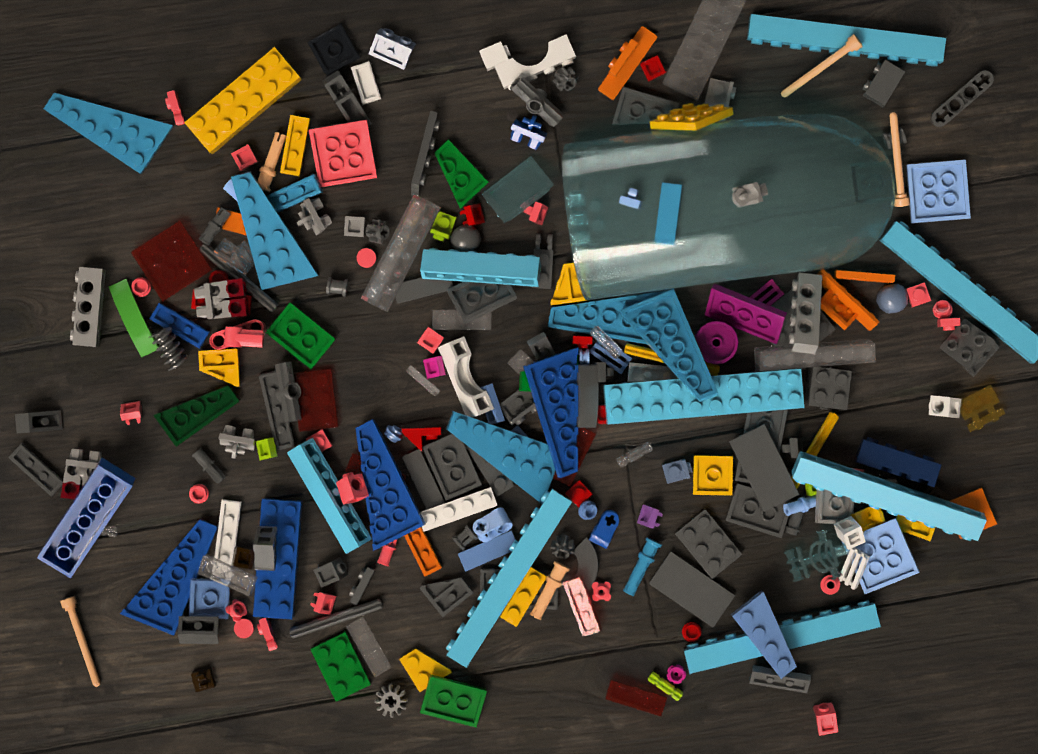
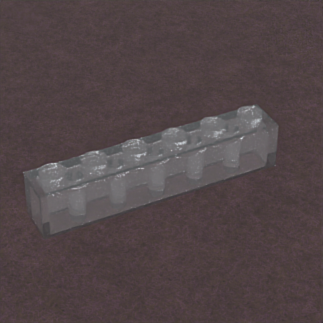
M413 195L360 299L388 312L441 207L422 197Z
M869 339L819 343L815 354L792 352V345L754 348L755 367L760 371L876 362L875 343Z

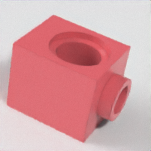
M353 472L344 474L342 476L343 479L336 482L343 505L359 502L369 496L362 474L354 475Z

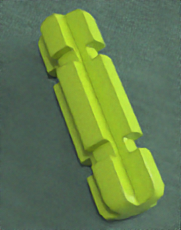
M655 672L649 675V682L653 685L656 684V687L666 694L672 695L671 697L676 701L681 699L683 692L680 689L675 688L674 685L664 678H660Z

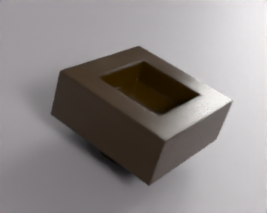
M235 547L231 566L252 570L254 561L253 550Z

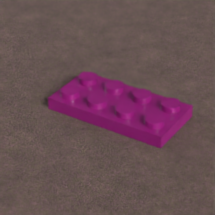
M714 284L711 288L705 312L707 317L725 322L732 327L777 344L780 340L787 312L717 284Z

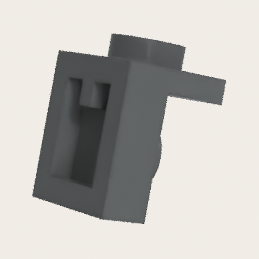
M341 557L313 570L321 588L348 575L346 564L342 561Z

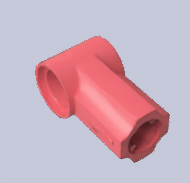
M239 327L225 328L224 346L263 348L264 331L246 330Z

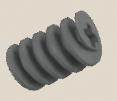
M171 327L162 328L149 336V338H156L152 342L153 345L159 344L156 351L163 350L160 358L167 357L164 365L171 364L168 371L177 368L188 358L187 354H182L184 351L183 347L177 348L180 345V341H173L176 338V334H170L173 330Z

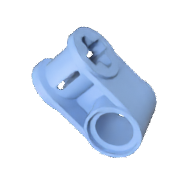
M496 508L486 516L476 520L473 524V531L477 534L480 541L489 542L500 534L509 531L513 524L504 508Z

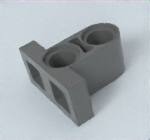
M257 526L253 543L255 570L275 571L277 527Z

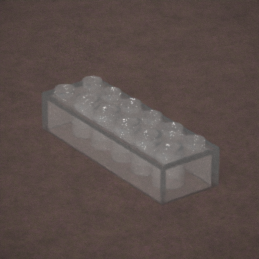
M702 0L662 83L663 85L698 101L746 0Z

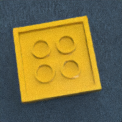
M693 103L684 104L681 109L670 110L669 114L657 115V119L650 121V128L696 131L734 115L733 107H724V104H717L709 107V104L694 106Z

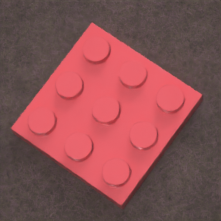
M367 119L309 129L317 178L321 187L377 178Z

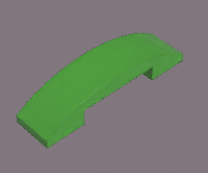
M124 279L109 286L118 312L140 356L144 357L155 352L158 344L153 345L152 342L155 338H149L152 332L149 330L134 298L135 295L128 280Z

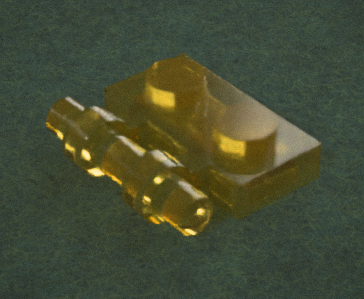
M991 385L961 399L960 414L963 420L970 417L973 420L972 423L967 425L970 432L984 428L983 425L991 421L995 422L1005 414L1002 407L997 410L993 407V405L1000 401ZM987 409L989 414L979 418L978 413Z

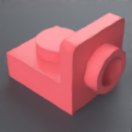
M830 702L814 705L813 709L819 736L837 733L838 725L833 704Z

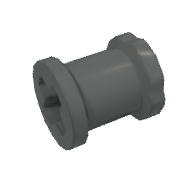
M899 127L900 143L905 144L907 143L905 133L902 127ZM884 132L882 133V138L886 148L889 150L892 146L891 132L887 134Z
M328 277L326 294L337 293L346 297L348 279L341 281Z
M466 525L465 529L457 536H453L452 539L463 551L467 544L473 539H478V537Z

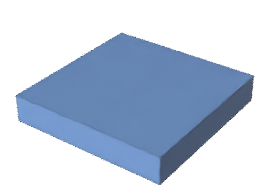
M190 579L189 616L228 619L229 614L226 613L225 609L229 606L230 579Z

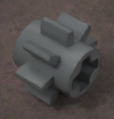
M562 67L555 72L553 82L560 91L563 89L569 91L576 86L578 76L571 67L568 69Z
M373 219L372 223L367 225L365 232L367 237H369V242L383 244V240L389 237L390 229L386 225V221Z
M567 535L556 536V540L551 541L552 554H555L559 559L569 558L570 553L574 554L575 551L574 540H571Z

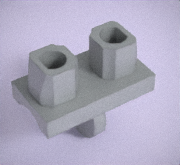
M758 182L732 188V200L737 207L763 202L762 197L768 195L765 183L758 185Z
M308 198L300 204L303 211L298 213L301 218L297 222L298 226L304 224L306 230L312 228L317 236L332 223L329 215L326 214L319 217L316 212L323 208L320 198L312 200Z
M226 425L223 433L219 434L220 445L226 446L225 451L231 452L233 459H236L237 454L244 455L245 449L254 451L255 440L252 429H243L242 437L235 436L236 427Z

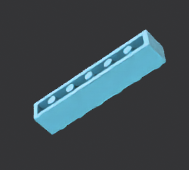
M430 248L429 250L423 249L420 272L422 279L539 287L541 262L540 257L534 255L517 256L512 253L499 255L494 252L485 254L476 251L459 252L454 249L442 251Z
M311 438L287 452L344 552L347 554L370 541L372 538L351 503L343 505L336 485L338 480L315 440Z

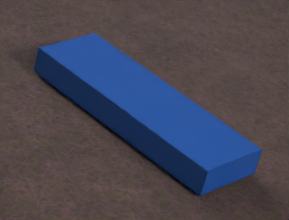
M160 302L149 318L163 328L171 327L173 329L172 333L201 349L210 333Z

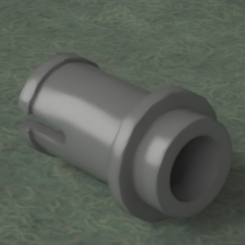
M798 512L790 515L787 527L785 526L786 533L797 536L798 532L800 533L798 529L804 513Z

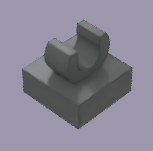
M606 362L592 363L597 365L598 382H606V376H614V368H606Z
M790 438V444L782 445V453L791 452V458H797L800 451L804 452L802 438Z

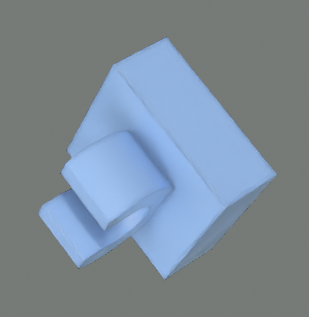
M630 188L628 197L621 195L619 203L640 210L642 201L636 200L639 190Z

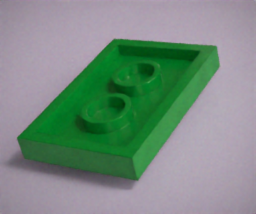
M291 302L266 331V334L311 370L336 340Z
M346 632L310 649L336 702L371 685Z
M430 674L420 713L477 727L487 689Z

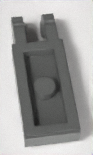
M536 233L534 256L540 257L541 271L539 287L532 288L551 289L553 234H548V250L540 249L541 234Z

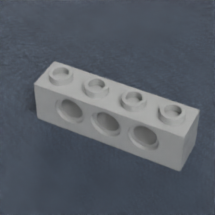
M79 267V271H76L75 282L78 283V286L73 295L76 309L72 311V321H74V329H71L70 341H73L72 345L99 347L105 269ZM88 282L93 284V290L90 293L85 291V285ZM85 302H90L92 308L86 313L83 310V305ZM84 321H88L90 324V329L87 332L81 329Z
M799 272L797 279H793L792 291H795V297L791 299V308L794 309V314H791L790 326H793V331L789 334V344H792V352L815 354L819 346L822 275ZM801 311H805V312H807L809 315H805V314H803Z

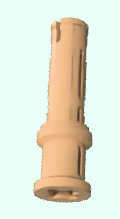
M275 132L264 167L259 169L260 175L257 182L262 190L266 192L271 191L270 185L273 177L276 176V171L274 170L286 139V135L281 134L280 136V133Z
M554 561V567L550 575L546 576L547 583L530 613L536 619H542L557 587L560 588L562 586V580L566 572L570 571V568L557 561Z

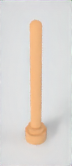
M855 34L847 38L848 41L845 42V46L782 90L781 96L784 98L789 96L848 52L861 49L863 45Z
M892 112L889 117L897 194H895L893 199L895 207L910 205V200L904 189L898 117L895 112Z
M75 596L60 600L62 608L68 611L92 683L95 687H98L101 682L75 610L77 608V600Z

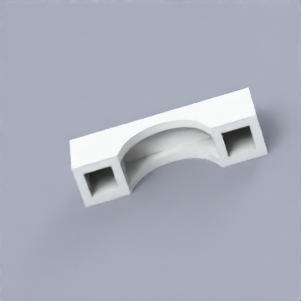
M566 34L548 42L547 55L540 63L533 66H525L511 58L495 65V70L503 88L511 90V84L519 76H523L528 82L537 79V75L543 72L547 75L554 72L555 67L559 65L565 67L572 64L576 55Z
M465 337L438 347L465 415L473 418L493 410L494 407L487 391L481 389L475 383L470 373L469 360L472 354Z

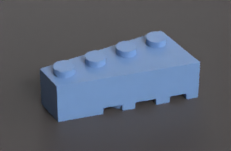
M761 590L735 610L731 616L782 679L797 666L766 596Z

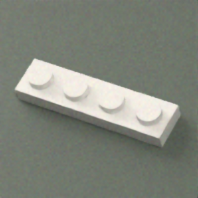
M491 487L420 512L426 525L422 526L423 532L497 506Z

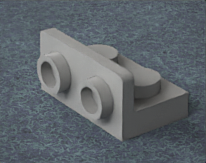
M710 78L704 104H709V107L717 104L731 107L729 106L730 98L734 99L736 87H733L734 82Z

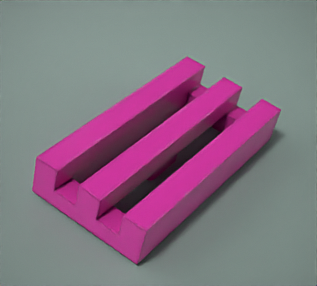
M771 279L749 298L754 299L771 285L773 288L758 300L763 302L776 291L778 294L766 303L770 306L783 296L784 293Z

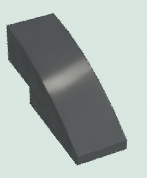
M339 71L322 80L347 122L367 119L368 126L372 124Z
M577 364V427L596 428L599 393L597 365Z

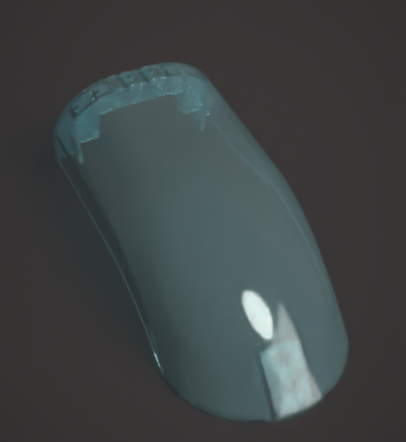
M798 114L715 122L696 131L655 130L565 144L563 149V189L570 244L578 283L585 300H598L839 267L852 262L873 247L889 223L895 203V179L890 161L881 145L869 132L856 123L835 115ZM662 182L683 185L675 245L654 243ZM758 182V185L766 184L768 195L762 197L763 202L743 207H737L734 204L732 188ZM630 188L639 190L636 200L642 201L641 209L620 204L621 195L628 197Z

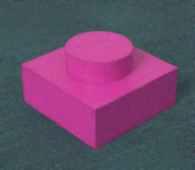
M442 356L423 360L427 379L446 375Z

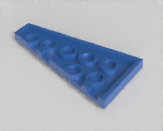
M579 347L523 366L558 478L578 472L577 354Z
M372 419L355 429L361 457V470L369 496L366 497L367 512L369 513L370 533H372V547L374 551L426 525L375 420Z
M200 519L120 614L174 636L178 629L179 616H183L189 601L190 579H198L218 526Z

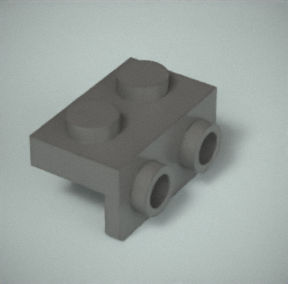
M519 389L500 403L502 413L511 425L514 423L519 425L526 419L524 415L529 411L532 413L537 411L532 393L519 391Z

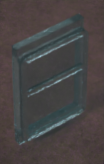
M530 156L482 193V196L497 213V216L505 223L515 218L541 198L554 184L544 173V170Z

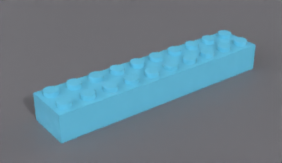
M801 369L711 376L718 395L701 402L679 379L603 385L606 424L804 408Z

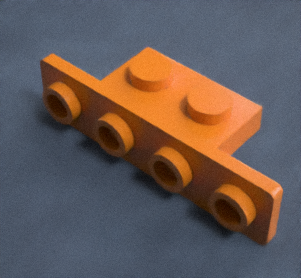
M642 26L629 43L625 41L619 50L622 52L619 58L614 57L608 66L610 68L609 74L599 86L598 91L614 100L656 41L657 35Z
M821 269L816 274L822 275V287L827 291L821 297V309L843 330H846L855 319L869 331L878 325L879 321L875 315L863 307L860 301L848 293L846 288L833 279L830 273Z

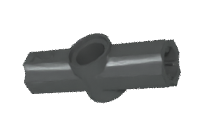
M519 76L511 84L510 89L526 103V108L530 113L538 114L553 127L563 118L564 114L547 99V93L542 89H536L523 76Z
M292 362L275 364L278 380L275 395L282 403L284 420L286 423L302 420L298 400L301 395V388L295 382Z

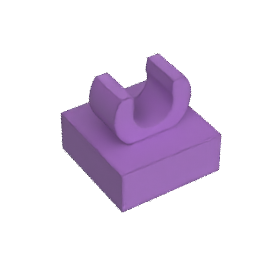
M643 504L637 523L649 528L659 527L660 524L656 523L657 516L662 517L663 514L658 509Z

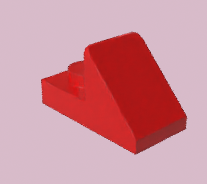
M442 427L403 428L402 433L420 451H423L422 436H426V440L438 439V435H442Z

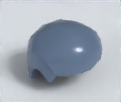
M889 284L879 290L876 302L885 313H897L906 307L909 296L903 286Z

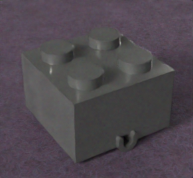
M809 366L804 405L816 406L819 409L825 410L827 408L847 410L852 371L832 369V367L824 366V368Z

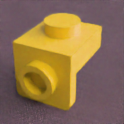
M869 506L850 515L861 526L862 531L886 522L881 508L877 510Z

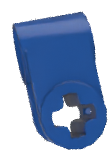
M614 510L603 512L589 537V541L605 549L611 542L619 524L618 514ZM613 515L615 522L607 524L606 516L610 517Z

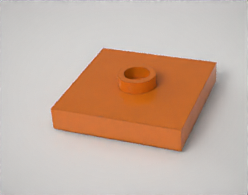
M982 488L949 501L984 513L987 521L983 530L997 524Z

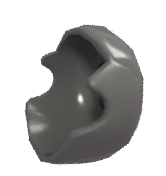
M460 225L451 232V247L459 252L476 251L481 243L480 232L474 226Z

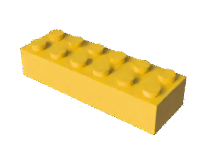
M274 47L184 123L209 153L213 155L302 79Z

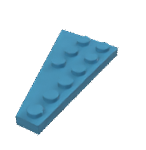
M57 93L52 95L43 108L141 175L174 127L170 124Z
M251 171L231 176L261 290L318 276V273L299 247L282 218L276 212Z

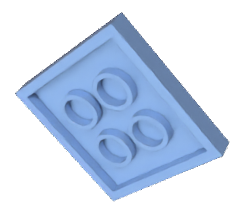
M966 160L906 165L911 223L971 218Z
M897 518L863 531L866 542L856 546V548L870 556L860 580L864 594L920 572ZM843 543L844 548H845V550H846V552H847V555H848L850 550H848V549L846 548V545ZM861 557L860 560H859V562H858L857 569L855 570V573H856V574H857V571H858V569H859V566H860V564H861V561H862L863 557Z

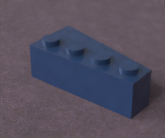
M867 437V440L861 439L854 462L935 487L941 464L935 463L934 458L923 455V458L915 456L916 452L906 449L904 452L896 450L897 446L888 443L882 446L878 444L879 440Z

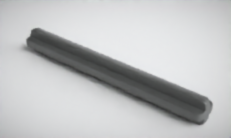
M204 243L201 246L200 252L232 279L244 278L246 280L247 292L269 311L273 312L278 307V303L210 245L208 246Z
M375 599L289 629L290 636L294 639L383 608L380 599Z

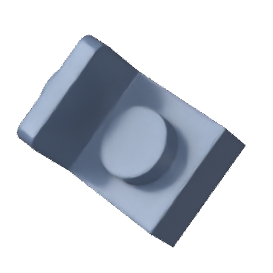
M685 459L662 465L667 484L689 479L690 473H693L690 462H686Z

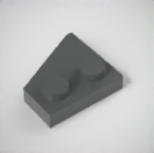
M462 577L420 587L421 591L442 617L474 593Z

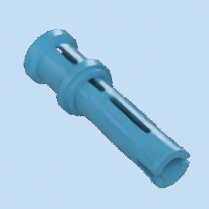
M648 537L645 539L646 543L642 551L638 553L639 559L623 589L625 593L632 596L635 595L650 563L654 562V556L658 548L662 546L659 542Z

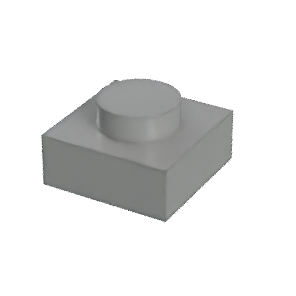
M345 216L344 236L364 237L365 217Z

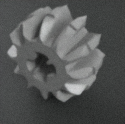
M389 684V690L382 686L383 693H376L382 699H375V703L381 704L377 707L378 711L383 708L385 709L382 714L383 716H386L389 711L390 717L393 718L394 711L401 715L399 708L406 709L407 706L403 702H408V698H401L406 694V691L403 690L399 693V685L393 690V685ZM389 696H392L397 702L390 705V702H387L386 699L388 700Z

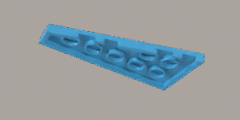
M674 289L619 310L623 318L699 402L718 395L716 386Z
M667 291L552 307L548 327L648 345L623 318L619 310Z
M453 411L446 430L542 504L541 498L546 490H549L555 473L548 445Z

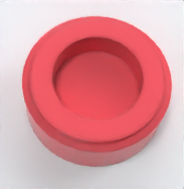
M364 248L358 252L357 262L360 266L370 268L376 263L377 257L373 250Z
M242 618L239 622L235 623L234 632L240 638H248L254 632V624L251 620Z

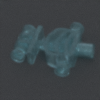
M826 529L816 531L819 535V540L813 542L810 546L809 557L804 558L800 546L796 547L797 558H795L793 552L795 551L794 548L784 551L783 553L786 554L788 559L786 563L792 566L789 572L793 574V582L804 579V576L802 577L800 573L801 569H803L805 578L810 577L807 568L809 564H812L818 572L826 573L830 571L833 576L832 580L842 576L843 574L839 573L837 569L840 565L838 557L849 554L846 545L843 543L834 546L832 539H827L826 532L828 530ZM822 544H825L824 552H821ZM818 545V554L813 555V549ZM828 559L832 566L828 565L825 560ZM800 561L801 566L796 567L795 562ZM820 561L825 568H821L816 562Z

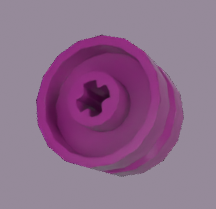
M714 321L706 323L695 334V340L706 363H725L737 351V334L725 322ZM718 339L720 345L714 346L713 340Z

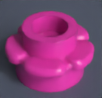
M672 665L667 670V679L674 684H679L685 679L686 672L681 665Z

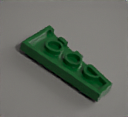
M226 386L157 413L154 417L177 447L235 406L240 400L231 387Z

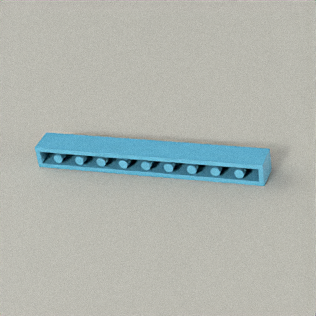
M751 14L749 17L747 40H751V44L762 45L763 42L771 43L770 46L782 47L783 44L790 45L791 49L797 50L807 47L809 51L821 52V49L829 50L830 54H834L845 46V42L848 41L847 38L855 34L863 47L858 51L848 52V56L860 57V54L868 55L867 58L879 59L880 56L887 57L888 61L894 62L904 59L907 60L906 63L918 64V61L926 62L927 66H938V64L944 61L946 38L756 14Z
M896 221L890 226L879 240L1030 364H1034L1038 360V332L1037 334L1030 330L1032 327L1024 320L1020 322L1015 318L1016 314L1011 309L1006 308L1005 310L1000 306V300L993 295L989 297L984 293L986 291L984 287L978 283L973 284L968 274L964 271H957L954 268L956 265L947 258L945 260L939 256L940 252L933 246L929 248L925 245V240L920 235H913L909 232L910 228L904 222L900 221L898 223Z
M802 451L799 452L792 469V478L799 484L805 485L807 483L813 485L817 490L824 491L825 489L831 491L835 496L849 497L853 502H863L873 509L879 510L881 508L887 510L889 514L898 516V514L905 516L907 520L912 522H923L929 528L937 527L947 534L952 535L955 533L961 535L963 539L968 541L972 539L979 540L987 521L985 514Z
M551 489L550 492L546 490L541 498V501H543L541 507H535L530 515L533 518L529 525L525 523L521 529L520 534L522 536L520 540H514L509 548L512 551L508 558L504 556L500 562L499 567L501 569L499 573H493L488 581L491 584L487 591L483 589L478 597L479 604L477 607L472 606L467 614L469 620L466 624L462 622L456 631L459 634L456 640L451 639L447 645V656L467 668L571 505V500L554 489Z
M869 600L858 602V606L850 607V605L841 606L839 611L831 612V610L821 611L820 615L815 617L812 614L801 616V620L795 622L793 619L784 620L782 625H779L789 649L881 627L876 606L873 602L870 603ZM745 632L738 636L736 633L725 635V639L722 640L711 638L705 640L706 643L698 645V642L687 645V648L683 649L690 674L763 656Z

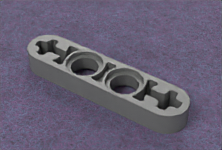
M985 70L974 76L931 114V123L935 127H943L993 84L994 77L992 73ZM981 75L983 77L988 76V84L983 83L979 87L975 85L981 81ZM971 87L974 89L975 94L972 98L965 96V88ZM952 100H957L960 104V108L957 111H953L949 107ZM946 110L952 115L951 117H949V114L944 116L943 123L941 121L937 123L935 120L937 118L936 113L941 115Z

